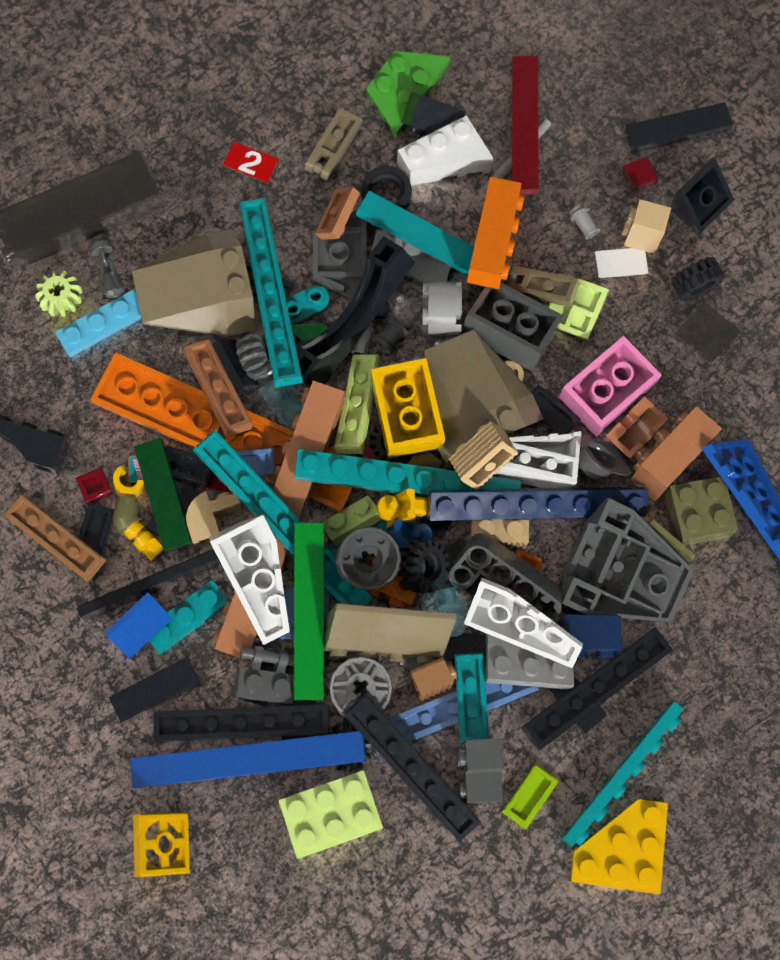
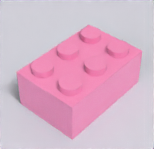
M623 336L563 387L559 398L597 437L655 387L662 375Z

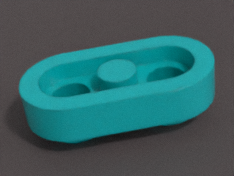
M313 285L286 299L288 310L290 308L297 309L296 313H289L291 325L303 324L327 310L330 301L328 291L324 287ZM313 295H319L321 297L317 301L311 299Z

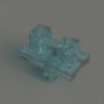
M456 587L441 589L438 592L439 595H437L439 606H437L436 612L457 614L451 637H457L465 631L467 626L464 624V616L468 609L466 600L459 601Z

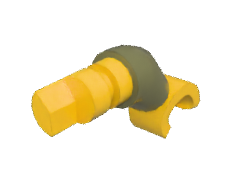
M119 466L113 475L114 491L119 496L116 498L112 517L114 527L121 536H126L129 540L133 539V545L140 552L142 551L150 561H153L164 550L163 546L149 530L144 531L145 526L141 523L142 518L139 516L138 500L136 497L143 492L144 480H138L133 487L122 485L121 481L126 477V470L124 466Z

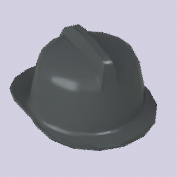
M587 436L581 438L582 446L579 453L578 472L587 475L593 480L603 479L612 473L624 476L632 474V462L620 449Z

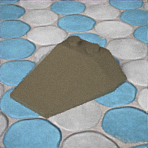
M233 229L206 233L132 271L143 325L226 337L256 332L253 295L242 246Z
M475 330L423 351L424 358H427L445 435L444 446L437 449L443 463L447 462L456 453V449L461 444L467 443L476 435L477 430L482 425L488 424L490 421L504 429L506 434H510L544 419L533 394Z

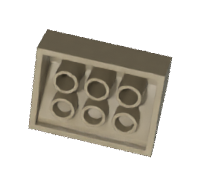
M335 604L325 616L324 651L330 652L331 657L346 658L348 653L373 660H376L377 656H388V661L405 662V658L417 659V664L426 665L443 657L456 622L457 614Z

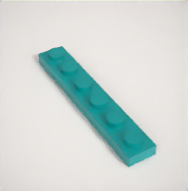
M674 701L664 709L561 836L560 839L568 846H574L575 843L580 846L591 833L587 829L594 820L597 822L601 821L609 811L606 805L612 797L617 800L628 787L625 781L631 774L636 777L646 765L643 759L649 752L654 754L664 743L661 737L667 729L672 732L682 720L679 715L684 710L679 704Z

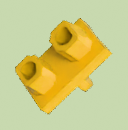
M405 489L395 496L387 495L379 499L376 510L383 520L388 521L386 523L387 528L394 529L393 522L403 520L406 523H412L415 521L416 516L423 517L427 515V498L415 497V489Z

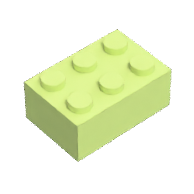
M364 770L278 800L297 859L383 829Z

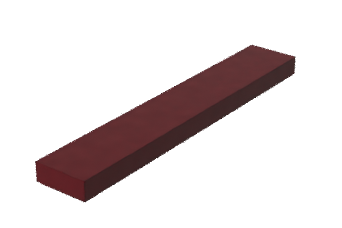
M538 55L512 56V181L522 183L520 194L523 195L539 194Z

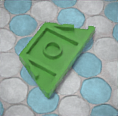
M394 50L367 87V96L372 104L377 106L378 113L382 119L386 120L391 128L392 135L396 138L405 127L401 122L411 93L427 96L449 66L450 58L448 56Z

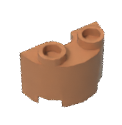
M644 396L606 437L630 459L634 457L636 460H639L649 449L646 444L652 438L657 441L668 429L665 424L669 418Z

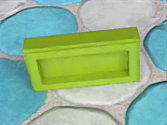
M534 763L501 812L526 830L559 780Z

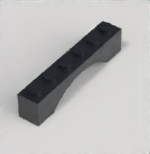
M383 236L367 257L359 286L344 312L322 335L299 349L297 355L303 380L302 384L310 388L313 381L322 384L328 382L413 267L415 261L403 247Z
M0 415V438L16 447L33 469L59 476L70 447L64 438V434L52 429H48L47 432L37 430V426L28 422H21V425L11 422L10 418Z

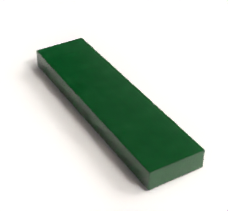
M157 438L134 446L163 550L167 553L193 544L163 439Z

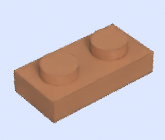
M354 187L335 189L315 232L320 239H339L340 235L344 232L346 222L351 212L355 209L356 201L360 194Z

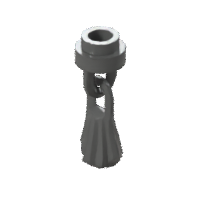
M97 237L91 241L90 250L94 257L102 258L99 262V269L102 275V293L107 298L117 299L123 294L126 286L118 276L113 261L106 257V255L113 251L111 242L106 237ZM104 266L106 268L110 266L111 271L106 273Z

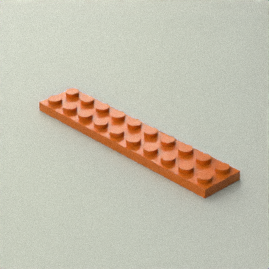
M116 352L90 399L91 403L192 448H195L214 430L235 451L273 448L275 469L277 465L282 466L285 458L282 455L284 444L287 439H292L294 433L291 429L246 410L253 423L252 429L226 437L202 390ZM328 447L327 453L338 454L334 448ZM271 477V478H261V479H264V480H266V481H268V482H270V483L275 484V482L272 481V478H273V477ZM315 483L310 500L342 513L354 488Z

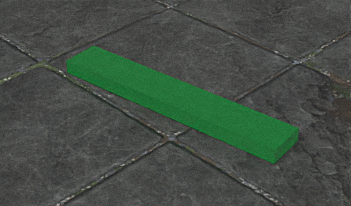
M294 523V700H324V523Z

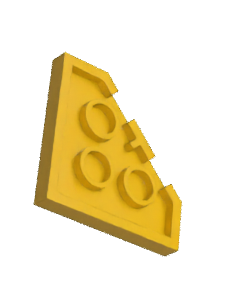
M637 799L630 804L623 812L609 821L573 851L570 882L661 894L668 803Z

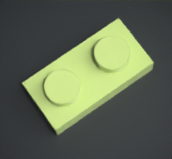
M367 495L343 509L342 513L338 512L321 523H324L325 534L332 544L337 547L343 538L353 531L370 527L382 520V518L377 513L376 505Z

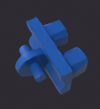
M403 520L393 522L394 530L386 532L391 535L398 545L399 552H405L403 546L409 544L410 541H433L434 539L433 530L428 525L420 523L412 526Z

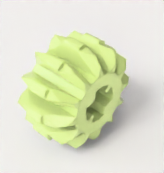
M54 270L50 278L43 275L42 279L45 283L37 284L36 288L39 292L35 294L36 300L41 302V309L43 311L49 310V314L53 317L58 312H60L62 317H65L67 310L75 313L76 308L74 304H82V299L79 295L83 294L81 286L78 285L77 278L74 276L70 277L65 270L60 276Z

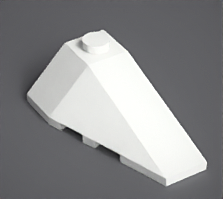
M264 515L236 523L210 536V543L263 645L290 632L277 541Z
M484 578L481 579L464 621L465 625L573 668L583 643L511 589Z

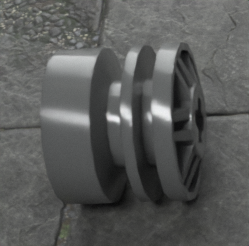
M366 527L355 530L343 538L336 551L335 563L339 575L346 583L354 588L372 590L381 588L393 580L399 570L401 557L398 545L391 535L381 529ZM364 551L367 555L372 554L373 559L370 561V567L359 563V559L362 558L361 552Z

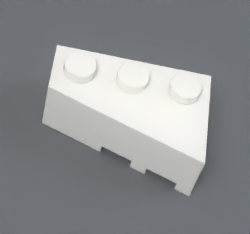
M467 116L399 149L397 152V166L408 176L411 186L442 181V178L458 176V178L466 177L467 174L482 172V174L490 173L493 161L491 153Z
M581 431L563 435L555 433L540 437H533V435L509 437L518 451V455L514 456L513 459L509 460V463H505V466L501 467V470L492 475L521 480L522 484L539 488H571L577 483Z

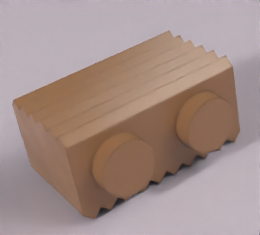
M443 657L410 671L409 675L410 683L420 703H423L424 700L428 701L429 697L433 699L434 695L439 696L440 693L449 692L457 678L451 662L446 663Z

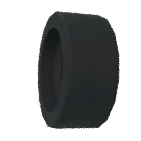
M385 165L376 167L368 172L362 183V202L368 191H371L375 184L382 181H391L398 184L402 190L401 199L394 204L407 210L411 201L412 186L410 179L402 170Z

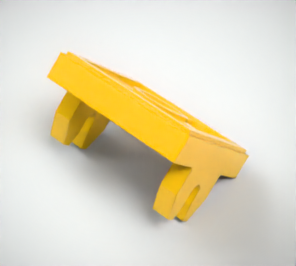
M188 812L134 814V877L190 873ZM158 822V833L153 840H146L148 828L153 823ZM168 824L171 825L173 830L175 831L177 836L176 839L170 832H168ZM162 835H165L169 840V848L165 853L159 849L158 845ZM177 848V853L169 864V855ZM153 849L159 856V868L149 862L146 857V850Z

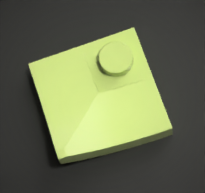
M578 279L580 285L571 307L545 302L544 305L564 315L558 330L588 341L607 298L609 289Z

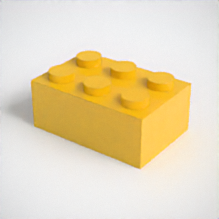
M427 358L371 369V384L388 459L442 448L445 442V435Z

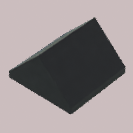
M711 158L676 192L670 205L671 211L698 234L734 201L716 158Z

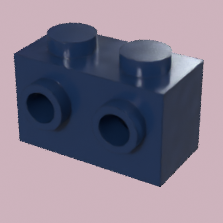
M563 614L559 619L560 627L583 643L577 658H585V654H596L598 659H612L614 654L622 651L621 616Z

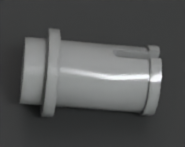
M580 204L570 211V220L572 222L575 221L586 240L591 239L600 232V228L588 213L589 208Z
M373 323L368 326L350 352L352 354L368 355L371 337L376 332Z

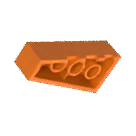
M495 177L489 178L467 283L499 289L501 279L507 280L510 264L505 263L506 256L512 257L515 240H511L510 236L511 233L517 234L520 217H515L516 210H522L525 196L520 194L522 183Z

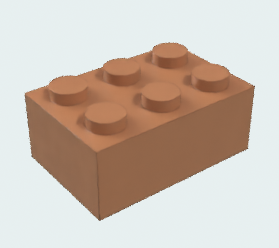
M697 406L690 413L685 410L676 419L674 425L658 438L656 444L639 458L637 464L632 468L635 474L630 480L638 487L649 489L648 496L656 502L667 488L703 452L702 448L712 442L722 428Z

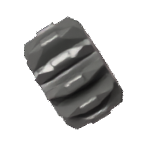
M255 332L239 339L236 343V354L247 376L255 381L269 377L272 374L265 335Z

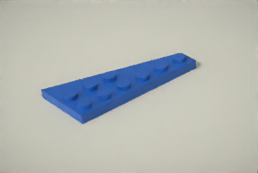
M750 439L710 443L702 448L743 507L746 515L752 520L780 560V498Z

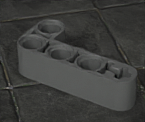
M478 533L471 537L452 562L449 580L457 588L465 589L470 587L482 574L490 581L511 589L549 619L556 618L561 612L562 589L560 586L485 533ZM474 549H483L486 553H478ZM504 565V566L508 567L509 569H508V570H502V569H500L498 566ZM458 569H466L469 573H462ZM522 582H528V583H530L532 586H529V587H528V586H524V585H522L521 583H522Z

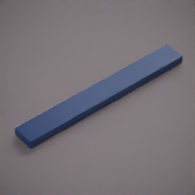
M357 731L130 758L132 788L366 762L364 736Z

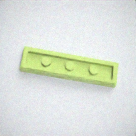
M379 355L352 356L345 390L346 401L340 415L334 450L338 454H363L374 399L371 369L380 367L381 359Z

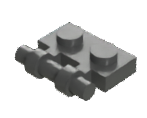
M254 645L252 648L242 646L240 658L249 659L248 668L237 667L233 697L292 705L294 675L285 674L286 666H294V655L289 654L286 650L278 649L277 652L264 650L261 646ZM261 662L274 663L273 672L260 670Z

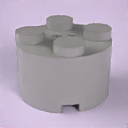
M429 281V283H423L422 334H428V336L461 335V281Z

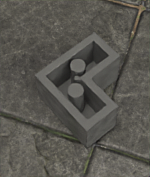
M502 738L465 740L462 748L457 750L458 768H463L464 780H459L460 798H465L466 804L502 802L501 770L504 769Z

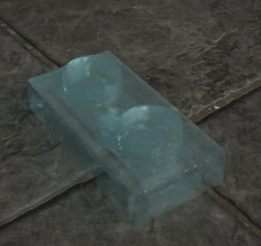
M273 379L258 390L259 394L282 425L295 431L292 429L296 413L301 414L304 405L289 385L275 388Z

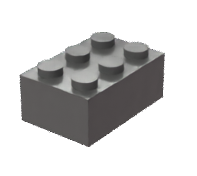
M500 283L499 289L484 288L468 312L461 334L475 330L493 351L533 372L556 335L564 315Z

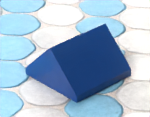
M147 593L104 634L130 659L172 617Z

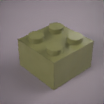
M721 476L671 485L663 493L673 536L684 546L729 538L738 531L727 484Z

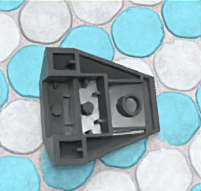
M606 498L585 522L562 573V604L586 615H617L627 619L672 623L694 570L633 509L610 498Z

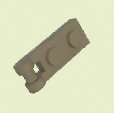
M339 108L309 156L304 169L310 173L316 172L321 175L322 179L329 181L362 126L363 119ZM321 157L328 160L326 165L319 163Z
M512 265L508 272V279L503 284L534 300L571 307L580 282L578 278Z

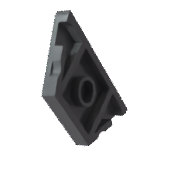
M357 210L351 212L346 222L345 230L339 239L322 240L315 234L318 225L313 227V281L351 299L359 286L367 260V221L356 216Z

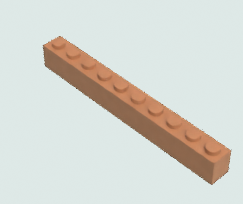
M316 381L312 382L310 388L306 387L301 399V403L304 404L301 414L296 413L292 429L295 431L292 439H287L284 444L282 455L285 458L282 466L277 465L272 481L275 482L273 491L301 521L316 482L294 480L297 450L303 449L327 453L346 401L345 391ZM276 539L282 575L290 553ZM235 591L233 599H228L225 604L223 615L226 618L223 626L217 627L213 642L216 643L214 649L240 658L241 647L252 648L254 645L256 646L259 635Z

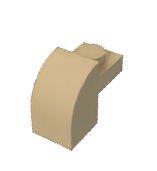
M205 491L191 502L187 510L186 522L192 542L196 548L210 544V536L220 532L216 518L242 510L240 501L234 494H231V492L221 493L215 497V500L210 501Z

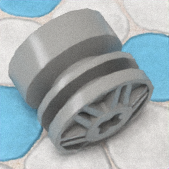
M364 657L349 659L339 665L332 675L330 683L332 704L338 714L350 722L342 711L362 694H354L356 691L355 684L357 683L360 686L364 683L367 684L366 692L368 697L384 713L389 706L392 692L390 676L385 668L375 660Z

